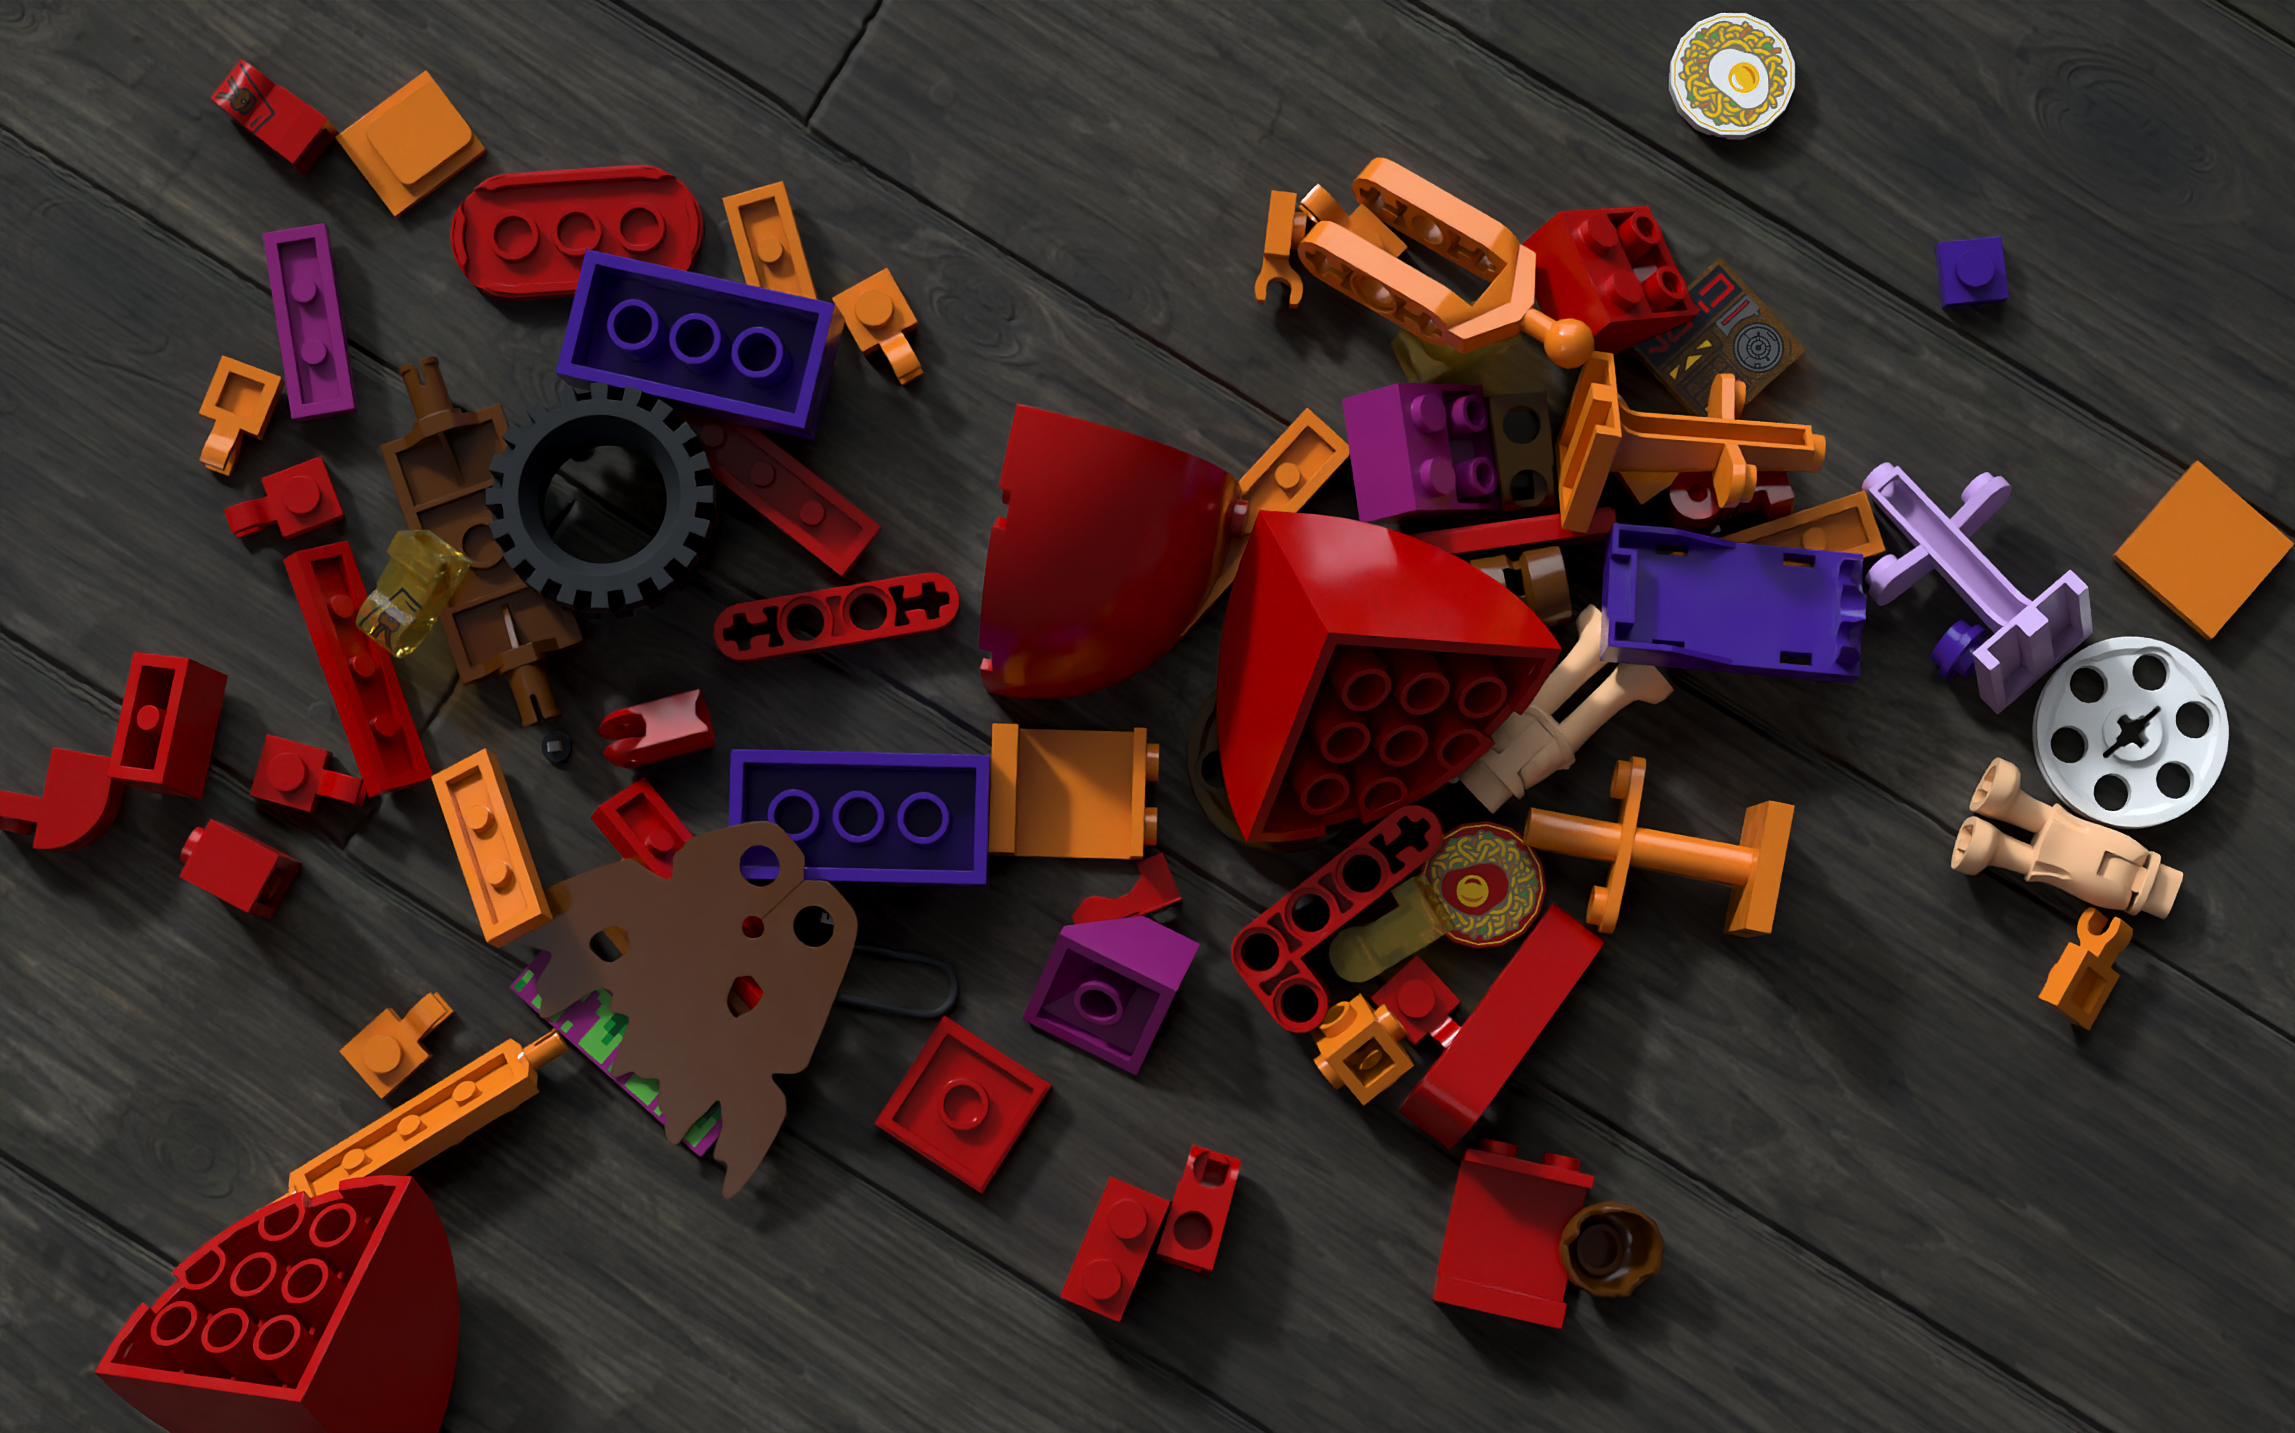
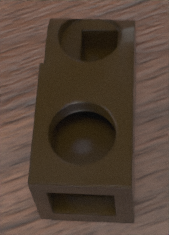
M1547 391L1487 397L1484 401L1488 411V425L1490 427L1494 463L1497 472V489L1502 513L1554 508L1555 496L1552 472L1554 458Z

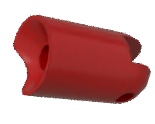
M700 688L616 710L604 718L598 729V734L602 738L619 740L605 748L603 757L613 766L626 769L715 747L716 745L709 711Z

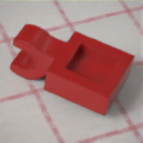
M321 456L261 478L267 497L248 500L224 510L232 534H236L237 539L251 536L278 524L284 539L288 541L346 519L325 461Z
M267 734L249 796L316 814L321 796L364 807L367 791L362 779L328 771L333 756L332 752Z
M1418 955L1370 998V1002L1377 1009L1385 1004L1406 1029L1408 1035L1404 1038L1412 1047L1428 1035L1444 1052L1461 1028L1448 1016L1461 1001Z

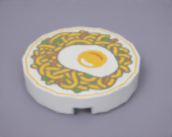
M1720 13L1699 21L1680 39L1670 62L1669 92L1678 113L1695 130L1709 136L1712 134L1717 137H1727V139L1743 140L1765 131L1783 114L1795 88V62L1786 40L1769 23L1746 13Z

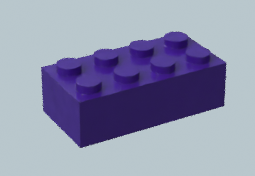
M586 249L556 374L570 387L573 386L574 388L591 391L590 383H608L612 391L624 393L625 387L629 386L642 390L646 398L654 403L660 399L673 408V410L816 441L845 317L833 303Z
M731 749L729 826L754 821H768L777 824L797 844L805 856L804 880L828 881L831 885L989 888L990 854L988 848L990 755ZM757 845L750 847L743 853L740 860V870L746 881L749 883H772L777 878L780 869L779 859L770 848Z

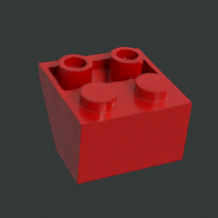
M1648 205L1560 211L1521 244L1536 253L1534 296L1541 312L1555 321L1573 318L1584 322L1592 331L1595 340L1594 351L1616 354L1690 322L1699 315L1688 293L1686 282L1679 273L1664 241L1661 228L1654 219Z

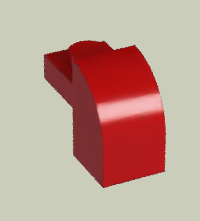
M52 747L43 797L0 790V830L31 835L32 825L37 824L33 843L34 849L52 853H66L82 849L98 840L113 824L120 810L125 784L107 777L111 757Z

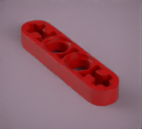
M920 573L739 603L727 607L718 616L714 624V639L717 647L728 659L737 663H754L935 633L947 629L956 620L960 612V597L955 585L948 577L939 573ZM927 586H935L938 595H949V604L940 607L939 618L928 619L923 609L905 611L910 623L904 626H896L898 609L891 591L904 589V602L922 599L924 596L923 588ZM866 595H874L880 598L887 607V617L884 623L874 630H862L856 627L851 620V608L854 602ZM801 606H813L824 617L822 632L815 639L809 641H800L794 638L788 629V619L791 613ZM778 610L777 629L784 642L782 646L771 647L773 638L771 634L751 638V649L745 651L740 650L736 641L726 640V632L736 629L737 618L746 617L748 623L753 627L770 625L765 613Z

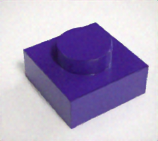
M2001 236L1938 242L1934 247L1942 309L2004 303L2009 298Z

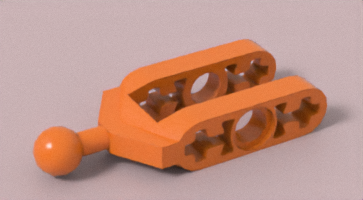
M1377 157L1371 160L1353 181L1352 191L1360 205L1363 203L1379 220L1476 276L1492 282L1476 303L1470 306L1444 285L1331 221L1318 222L1297 248L1301 262L1315 277L1430 344L1436 346L1447 344L1464 354L1519 335L1523 331L1544 343L1548 359L1556 366L1565 369L1582 366L1589 361L1595 349L1592 331L1584 322L1573 318L1555 321L1534 309L1535 252L1521 245L1516 236L1500 222L1386 158Z

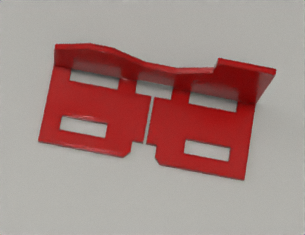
M1163 852L1136 863L1141 877L1130 893L1116 899L1095 895L1084 899L1072 915L1074 924L1121 919L1137 912L1139 913L1131 917L1147 916L1150 913L1181 902L1182 897L1178 892Z

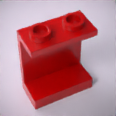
M1481 1138L1478 1150L1463 1148L1431 1299L1562 1329L1567 1306L1563 1299L1568 1277L1559 1261V1242L1562 1239L1561 1233L1565 1226L1583 1208L1587 1188L1592 1189L1594 1176L1579 1173L1582 1160L1544 1152L1542 1163H1534L1516 1159L1519 1146Z

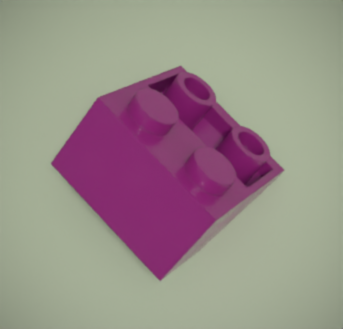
M1397 383L1342 399L1360 521L1370 524H1405L1491 512L1500 509L1497 472L1493 462L1488 428V411L1484 401L1482 385Z

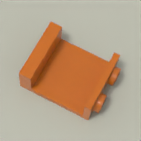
M993 723L989 854L991 856L1143 860L1144 845L1156 846L1157 807H1145L1146 782H1158L1159 744L1147 743V728L1134 727V732L1020 729L1018 724Z

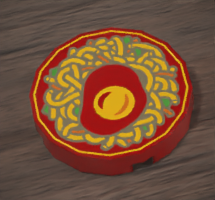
M1489 821L1461 824L1445 833L1441 848L1421 866L1417 880L1420 906L1432 926L1452 943L1473 949L1501 947L1524 934L1540 914L1546 893L1544 867L1534 848L1523 845V837L1512 828Z

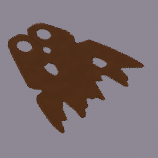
M768 821L737 824L692 837L685 842L681 850L675 853L673 857V872L670 879L658 876L638 861L630 858L594 868L563 880L543 890L553 920L512 941L513 943L550 951L552 955L536 983V991L542 998L540 1006L541 1018L554 1016L596 989H607L613 993L609 1010L628 1016L629 1023L612 1065L610 1075L611 1077H620L629 1072H636L637 1076L642 1079L657 1078L659 1080L658 1107L666 1116L665 1134L671 1144L677 1145L692 1124L716 1101H720L723 1126L713 1157L725 1162L728 1166L722 1194L726 1199H730L737 1194L752 1177L783 1123L787 1112L786 1097L773 1081L772 1074H794L808 1067L849 964L858 931L857 915L848 901L828 881L804 880L805 856L782 828ZM762 845L768 847L775 852L779 859V874L774 882L767 886L759 887L752 885L741 874V856L752 846ZM805 907H821L833 919V935L822 946L811 947L805 945L795 934V917ZM749 916H757L762 919L764 924L763 934L756 939L749 938L742 930V923ZM610 927H621L628 933V953L614 962L601 960L590 948L591 938L596 933ZM752 976L761 987L763 995L752 1010L736 1018L730 1012L727 1003L734 979L737 977Z

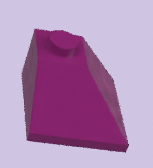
M1144 916L1064 926L1022 1019L1137 1075L1200 944Z

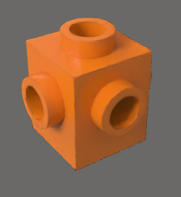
M1361 993L1350 1002L1343 1001L1331 1007L1325 1019L1311 1032L1321 1052L1314 1059L1319 1070L1336 1090L1346 1084L1363 1106L1380 1092L1393 1085L1400 1076L1414 1066L1400 1042L1401 1039L1408 1035L1406 1029L1385 1004L1374 1010Z

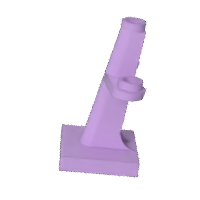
M1889 462L1883 463L1867 476L1862 484V490H1865L1866 494L1916 547L1898 560L1892 554L1887 555L1869 570L1865 577V582L1870 586L1869 595L1879 606L1886 605L1933 569H1936L1995 633L1973 652L1980 698L1997 715L2093 633L2088 586L2075 573L2069 570L2038 598L2031 601L2022 595L1969 540L2010 497L2012 487L2002 476L1993 477L1989 472H1985L1976 477L1962 493L1961 500L1965 504L1951 519L1925 495L1898 465L1894 468Z

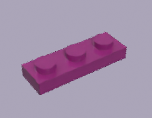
M326 223L262 233L292 420L298 423L359 412L329 227Z

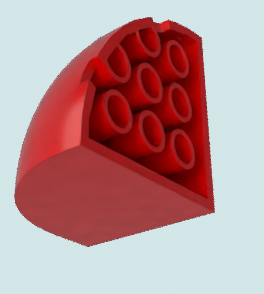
M1017 404L999 489H1003L1002 502L1009 505L1007 518L999 516L991 528L983 584L979 649L992 652V660L983 658L980 667L981 679L985 690L989 693L1021 699L1050 700L1076 697L1119 684L1142 672L1163 657L1182 639V633L1196 618L1210 596L1216 580L1221 576L1231 538H1243L1250 511V502L1240 500L1242 489L1237 479L1229 472L1204 459L1157 441L1080 418Z
M1259 510L1228 600L1222 629L1217 673V732L1223 777L1234 816L1246 842H1284L1326 835L1325 826L1359 817L1362 823L1366 824L1389 815L1434 792L1466 770L1495 745L1491 735L1509 718L1513 711L1519 715L1524 713L1549 677L1562 650L1559 643L1541 619L1515 594L1480 569L1439 547L1392 529L1362 521L1317 514Z
M379 1175L356 1177L339 1181L338 1190L329 1191L311 1198L305 1191H301L267 1205L225 1229L179 1264L171 1272L177 1278V1281L159 1297L151 1308L142 1302L115 1337L94 1372L122 1399L170 1433H439L453 1384L459 1340L457 1278L450 1245L440 1217L429 1197L412 1176Z

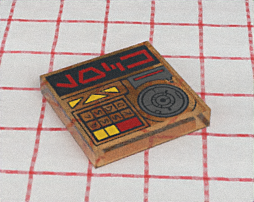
M1721 257L1687 287L1688 293L1699 314L1690 322L1629 348L1688 413L1696 417H1707L1709 394L1717 374L1732 373L1736 381L1745 383V407L1807 350Z

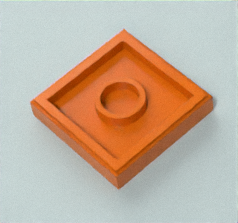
M2197 460L2111 558L2208 641L2218 633L2291 549L2294 543Z

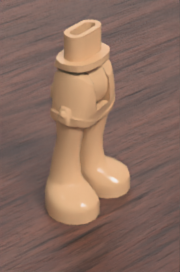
M1589 604L1576 620L1579 636L1578 642L1568 656L1549 675L1532 703L1522 715L1513 711L1509 718L1491 735L1495 745L1458 777L1492 814L1513 795L1520 800L1525 795L1524 789L1527 790L1540 783L1557 770L1569 769L1570 765L1575 762L1574 754L1622 708L1637 700L1657 704L1665 700L1674 691L1672 686L1654 666L1619 663L1605 681L1560 724L1552 717V714L1597 671L1609 663L1600 661L1602 612L1592 604Z

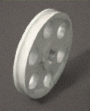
M2118 637L2100 641L2086 647L2065 661L2044 686L2036 704L2032 724V742L2037 765L2044 780L2056 797L2081 817L2099 825L2118 829H2141L2160 825L2177 818L2198 804L2206 796L2220 775L2225 762L2229 741V725L2224 702L2219 690L2207 672L2193 658L2178 648L2162 641L2144 637ZM2141 656H2154L2164 664L2167 673L2166 681L2160 689L2155 691L2145 690L2134 681L2132 674L2133 665ZM2077 669H2094L2102 677L2104 691L2097 702L2085 703L2074 697L2070 688V680ZM2185 703L2200 705L2209 716V728L2201 738H2189L2178 730L2176 714L2178 709ZM2154 708L2157 709V713L2143 724L2145 728L2138 735L2144 743L2141 748L2131 743L2115 749L2107 758L2103 757V753L2117 742L2116 738L2122 731L2117 723L2119 718L2126 723H2130L2136 719L2144 718ZM2060 728L2076 730L2085 742L2083 756L2075 763L2062 762L2053 755L2051 738ZM2175 763L2186 769L2190 777V787L2185 796L2173 799L2166 797L2160 792L2157 787L2156 776L2162 765ZM2102 776H2116L2126 785L2128 798L2124 807L2120 810H2105L2095 801L2093 794L2094 786Z

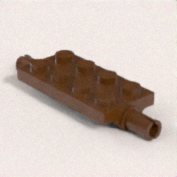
M438 357L422 358L418 361L426 385H423L417 367H414L412 362L398 369L417 421L413 423L414 430L402 438L380 445V449L462 683L465 686H469L499 674L503 677L507 676L522 718L523 728L542 725L535 704L536 698L543 718L547 719L548 722L563 716L561 708L558 707L543 663L548 661V657L586 644L575 610L567 608L566 611H563L551 605L540 594H535L514 572L502 556L503 552L493 538L489 522H493L492 514L486 506V487L492 488L494 476L490 473L489 467L494 453L502 456L507 447V443L502 437L510 425L503 406L497 403L481 410L462 413L460 408H453L439 368Z

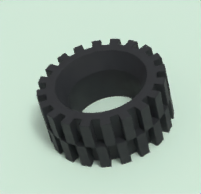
M590 383L591 392L577 394L574 387L571 386L556 391L559 401L547 407H544L540 400L525 410L530 419L520 429L512 423L502 438L507 443V447L502 456L494 453L489 467L490 473L494 476L492 488L486 487V506L491 511L493 522H489V526L494 540L503 552L502 556L514 572L535 594L538 593L543 596L551 605L563 611H566L567 608L576 610L582 617L600 619V614H614L617 619L633 617L634 609L648 605L652 611L667 603L664 596L676 587L682 592L693 581L690 573L697 563L704 566L711 552L708 544L711 534L717 533L720 516L716 510V499H719L717 482L708 457L696 434L687 422L683 423L676 416L673 408L660 399L654 403L646 398L642 390L629 386L625 387L623 393L612 391L608 383ZM618 446L643 455L662 474L667 492L665 517L653 540L636 555L608 564L585 562L568 555L553 542L548 532L544 515L546 493L556 472L574 455L593 447Z

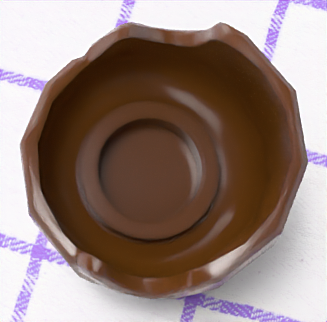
M1608 1200L1588 1205L1571 1218L1561 1233L1559 1261L1569 1281L1592 1297H1629L1647 1279L1657 1277L1662 1268L1665 1242L1657 1224L1653 1219L1631 1204Z

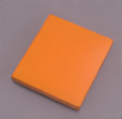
M427 70L335 137L396 219L488 152Z

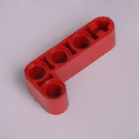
M1410 805L1394 811L1244 927L1234 938L1231 946V960L1237 972L1273 1019L1285 1030L1301 1033L1318 1027L1332 1006L1331 993L1327 984L1305 955L1431 859L1441 848L1444 840V826L1439 816L1430 808L1421 805ZM1408 817L1414 823L1425 819L1431 827L1424 835L1429 845L1422 851L1417 846L1411 845L1395 855L1397 859L1405 863V866L1396 873L1389 856L1382 849L1374 845L1373 841L1382 834L1386 846H1389L1404 834V829L1400 824L1404 818ZM1361 854L1374 858L1381 868V878L1378 885L1373 890L1367 892L1354 889L1346 878L1348 863L1353 857ZM1307 894L1321 896L1330 908L1328 923L1317 931L1305 929L1296 918L1295 909L1297 903ZM1263 933L1269 935L1276 941L1279 947L1278 960L1270 969L1260 970L1255 968L1246 958L1245 947L1247 941L1255 934ZM1305 985L1315 992L1319 1006L1313 1018L1300 1021L1288 1014L1284 1006V998L1291 986Z
M1553 902L1444 1052L1409 1094L1398 1112L1447 1149H1452L1485 1111L1597 955L1605 940Z

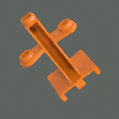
M1593 351L1589 361L1583 364L1555 443L1562 529L1582 533L1588 532L1609 472H1711L1719 507L1736 508L1739 502L1750 503L1756 487L1757 472L1805 471L1818 473L1825 457V437L1812 434L1811 425L1738 420L1744 408L1746 385L1744 382L1736 381L1732 373L1717 374L1714 378L1708 399L1707 417L1644 413L1630 410L1618 400L1614 355L1612 353Z
M1631 756L1629 762L1617 760L1612 775L1610 797L1621 799L1617 823L1532 807L1529 809L1525 823L1523 845L1534 847V849L1610 863L1605 886H1593L1587 907L1586 923L1597 925L1598 932L1613 933L1619 915L1628 868L1632 867L1729 887L1731 892L1723 933L1745 938L1771 934L1795 805L1769 800L1746 808L1739 845L1636 827L1645 778L1646 759Z

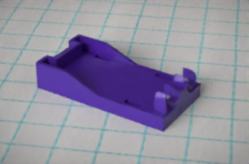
M1613 523L1605 538L1600 661L1854 684L1860 677L1861 635L1866 621L1867 595H1863L1862 592L1863 554L1736 543L1675 528ZM1656 550L1683 552L1684 556L1656 554ZM1783 561L1810 564V567L1783 565ZM1780 655H1789V659H1795L1797 656L1810 657V664L1780 663Z

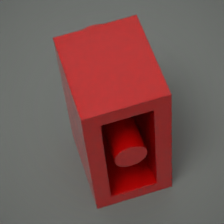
M134 652L107 777L148 793L202 800L228 675L190 658Z
M210 819L205 829L197 827L186 841L180 855V861L186 865L179 877L247 913L272 919L302 863L235 827Z
M1110 1176L1060 1297L1120 1322L1170 1201Z

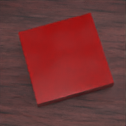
M944 1016L874 1124L975 1190L983 1193L1052 1085Z

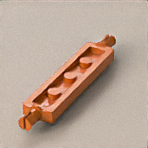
M556 1028L525 1048L510 1038L291 1172L288 1186L289 1192L270 1204L301 1191H305L311 1198L329 1191L338 1190L339 1181L379 1175L406 1176L413 1169L449 1147L462 1142L467 1136L503 1114L516 1109L521 1103L539 1093L537 1088V1070L565 1052L568 1053L567 1044Z

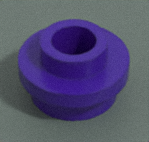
M1963 620L1955 623L1938 642L1930 657V660L1940 667L1939 675L1947 681L1953 679L1957 674L1964 678L1969 677L1975 671L1973 652L1983 645L1987 630L1979 624L1971 627Z

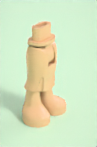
M1998 757L1992 761L1976 788L1970 803V810L1987 818L2003 821L2033 832L2034 836L2031 843L2027 844L2001 832L1987 821L1974 816L1969 817L1963 822L1955 842L1951 867L1954 870L1967 875H1976L1987 866L2005 868L2023 874L2027 882L2037 881L2050 884L2098 907L2124 910L2132 916L2137 915L2141 910L2161 919H2165L2168 916L2181 885L2183 872L2161 864L2160 854L2153 851L2149 852L2136 840L2121 832L2080 819L2067 812L2057 803L2051 807L2034 799L2020 789L2021 774L2017 766Z

